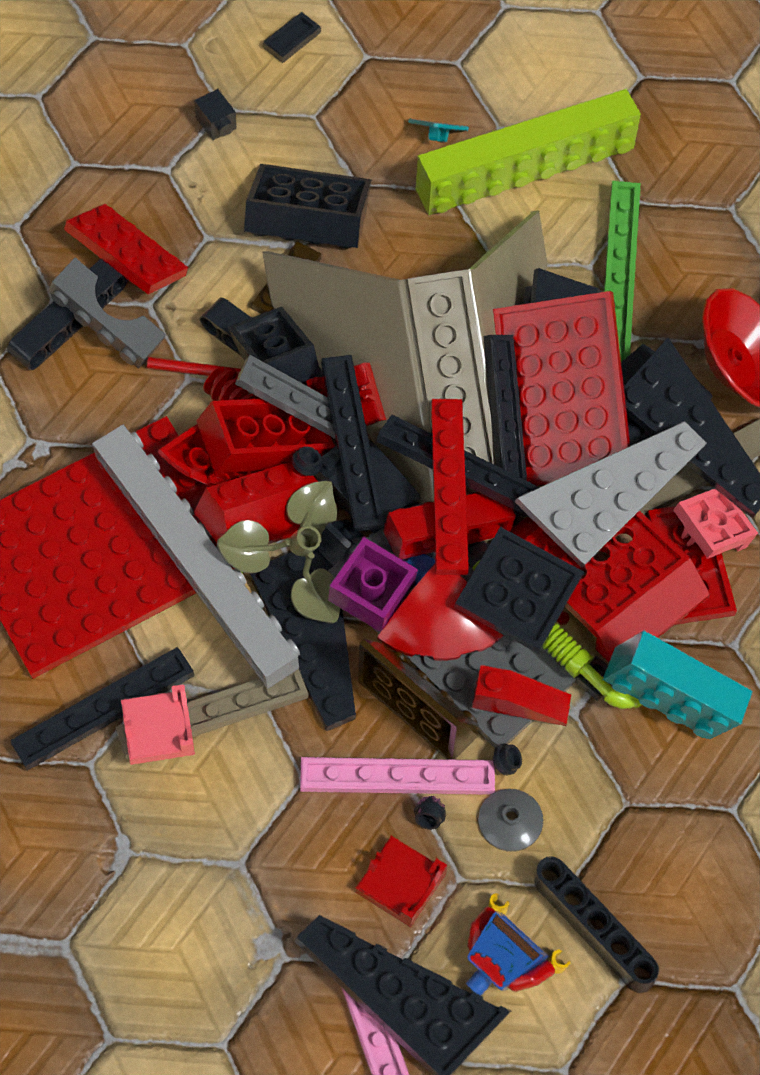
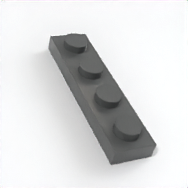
M251 355L245 359L235 382L236 385L335 438L328 397Z

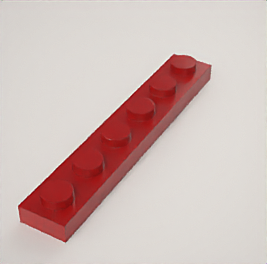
M432 399L431 428L436 575H468L463 400Z

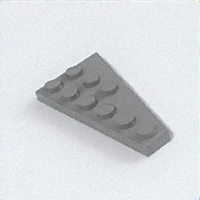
M683 422L518 497L515 503L582 568L707 443L686 422Z

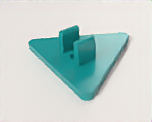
M408 118V123L430 126L428 140L447 142L449 129L469 131V126Z

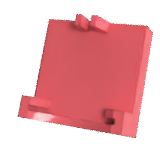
M716 488L683 500L673 509L685 526L681 538L685 539L690 535L691 538L686 545L691 546L697 543L707 559L733 548L737 552L746 549L758 534L743 511Z
M184 684L171 686L172 692L121 700L130 765L195 755Z

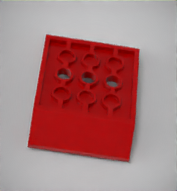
M641 511L634 515L599 550L609 555L606 561H597L592 557L582 568L531 518L526 517L510 531L585 572L586 576L579 581L565 607L596 637V650L608 662H610L614 649L618 645L643 630L659 638L710 597L691 559ZM619 534H628L631 536L632 541L620 543L615 537Z

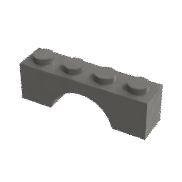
M74 258L52 281L48 291L51 294V298L59 306H66L72 311L75 319L80 324L92 328L97 333V337L101 342L108 346L112 345L118 350L120 357L126 363L134 364L140 368L160 346L166 334L144 315L133 320H120L108 315L100 307L96 299L95 285L98 276L77 258Z

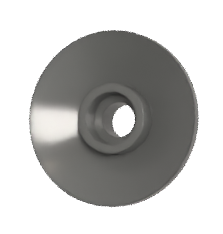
M503 789L491 794L483 802L479 811L478 823L480 831L488 843L497 849L515 852L528 848L539 838L543 828V814L537 801L529 794L517 789ZM508 812H514L517 814L518 818L515 820H509L506 817V814Z

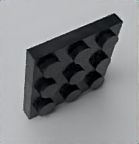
M500 527L457 599L454 608L539 654L581 580L584 571Z

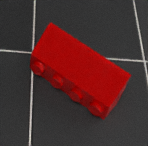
M292 462L284 463L207 487L194 513L216 543L233 525L241 521L250 520L258 522L267 530L269 545L289 538L299 530L300 524L293 523L287 516V502L297 490L318 481L314 476L299 473L293 467Z

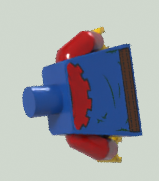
M497 893L491 895L488 907H485L471 923L467 943L470 951L467 959L477 968V971L469 978L466 984L472 991L481 996L492 983L501 991L510 989L511 991L518 992L536 987L554 974L563 973L570 965V961L564 965L556 962L555 958L562 953L560 949L555 950L547 961L548 955L506 916L509 901H506V904L501 907L495 905L499 895Z

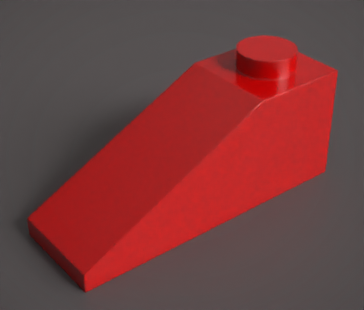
M480 665L472 708L566 726L572 694L514 671Z

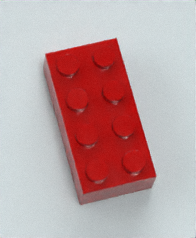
M263 399L211 401L196 420L215 473L265 470L291 462L293 454L302 447L314 448L321 456L335 447L331 436Z

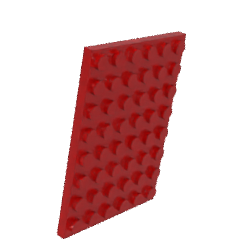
M165 416L136 431L144 445L143 451L146 455L151 453L160 466L158 471L164 478L166 476L170 477L177 488L176 495L180 500L185 498L194 511L205 489L210 486L184 475L158 453L159 449L179 436L168 417ZM95 452L0 500V622L32 679L196 594L187 579L98 461ZM194 513V515L192 516L197 521V523L201 522ZM213 537L209 538L212 541V543L215 546H217V543L213 539Z

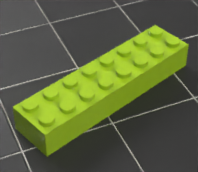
M626 88L418 155L416 191L428 215L444 213L462 204H471L478 199L490 195L496 196L514 187H523L530 182L548 179L554 174L566 170L572 171L582 165L600 162L606 157L618 153H627L634 149L641 113Z

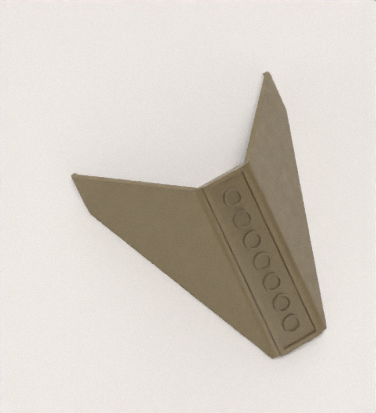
M538 210L530 211L531 213L468 270L404 280L270 251L262 252L272 306L275 309L282 306L314 344L319 367L322 369V358L352 355L354 366L370 362L386 421L366 427L367 433L378 448L420 494L421 499L418 501L421 505L426 502H434L433 469L377 442L378 433L393 414L432 434L431 400L462 399L464 450L496 465L483 336L496 335L493 309L522 305L524 303L525 287L532 286L534 269H547V256ZM466 486V495L477 493V491Z

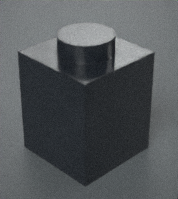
M219 89L194 100L195 117L212 140L221 136H227L237 129L236 111Z

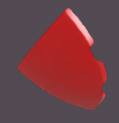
M198 424L179 435L158 451L175 469L208 486H214L259 472L215 473Z
M434 564L399 606L377 636V640L389 648L410 657L418 654L433 657L434 661H448L459 659L461 655L475 650L482 652L499 641L504 635L454 608L467 581L460 575H436V564Z

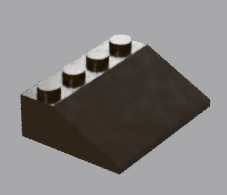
M363 639L359 643L358 682L447 760H455L477 738L479 729L477 719L469 711H462L458 708L446 691L442 689L437 690L423 671L419 669L415 671L408 665L402 653L391 650L385 644Z

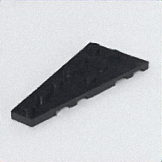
M667 338L624 385L627 416L651 436L686 422L707 443L686 465L753 519L760 511V472L670 339Z
M317 549L312 551L314 558L311 561L309 574L317 569L328 571L333 567ZM291 552L271 560L268 567L257 573H249V577L268 615H273L282 628L280 632L286 641L291 639L300 652L298 656L299 671L308 695L326 731H330L356 719L343 610L340 608L338 620L332 624L308 619L297 612L291 601V589L297 580L304 578L303 568L306 557L297 556Z
M318 915L294 941L432 1075H452L511 1012V1010L501 1005L497 1007L483 1000V996L473 991L469 993L453 985L451 980L405 957L401 959L387 952V948L377 943L373 945L357 937L355 932L321 915Z

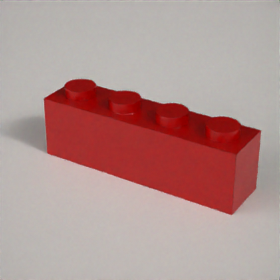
M479 492L466 495L468 544L494 538L500 527L510 532L516 517L513 509ZM426 502L420 506L406 509L399 508L388 513L383 532L396 557L402 560L435 552L434 502Z

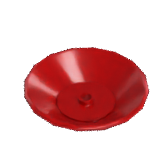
M734 288L715 289L705 300L702 315L706 360L713 374L724 386L748 403L760 408V305L751 296Z

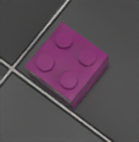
M363 537L331 583L328 601L381 632L415 585L418 569Z

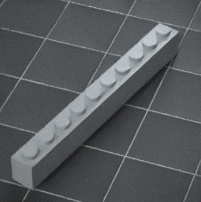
M123 424L92 443L98 461L266 688L269 689L299 669L298 656L300 652L291 639L285 640L280 633L282 628L273 615L268 617L262 609L264 604L255 591L251 593L245 587L247 582L243 574L237 569H232L223 558L218 546H215L209 539L212 537L201 522L197 523L192 516L194 511L185 498L183 500L179 499L176 495L177 488L169 476L164 478L158 471L160 466L151 453L146 455L143 451L144 445L137 433L134 431L130 433Z

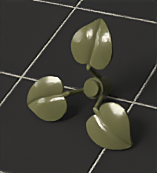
M331 481L308 484L297 490L289 498L286 507L287 516L293 523L300 524L299 530L290 539L274 545H268L269 535L267 530L258 522L246 520L233 525L218 540L217 546L223 558L232 567L245 573H257L267 568L270 563L268 551L290 547L295 555L305 556L304 578L297 580L291 589L292 604L298 613L308 619L330 624L337 622L340 607L328 601L329 587L332 583L330 580L335 578L325 569H317L309 574L311 561L314 558L312 551L318 548L321 543L320 534L323 533L329 522H334L337 518V508Z

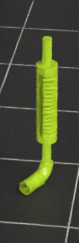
M480 560L473 566L472 569L474 571L477 565L479 564ZM559 624L554 625L543 645V649H548L547 653H552L551 657H556V661L560 662L561 666L565 665V670L573 678L579 674L583 675L605 697L604 701L613 707L631 709L641 706L638 699L629 694L617 692L609 683L604 681L603 677L589 665L594 657L585 649H581L580 644L576 645L577 641H572L573 637H568V632H564L563 628H559Z

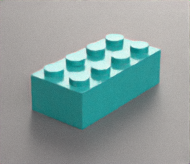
M644 630L615 647L603 678L617 692L635 697L641 705L664 713L670 721L684 724L693 729L697 736L705 739H712L741 725L753 692Z

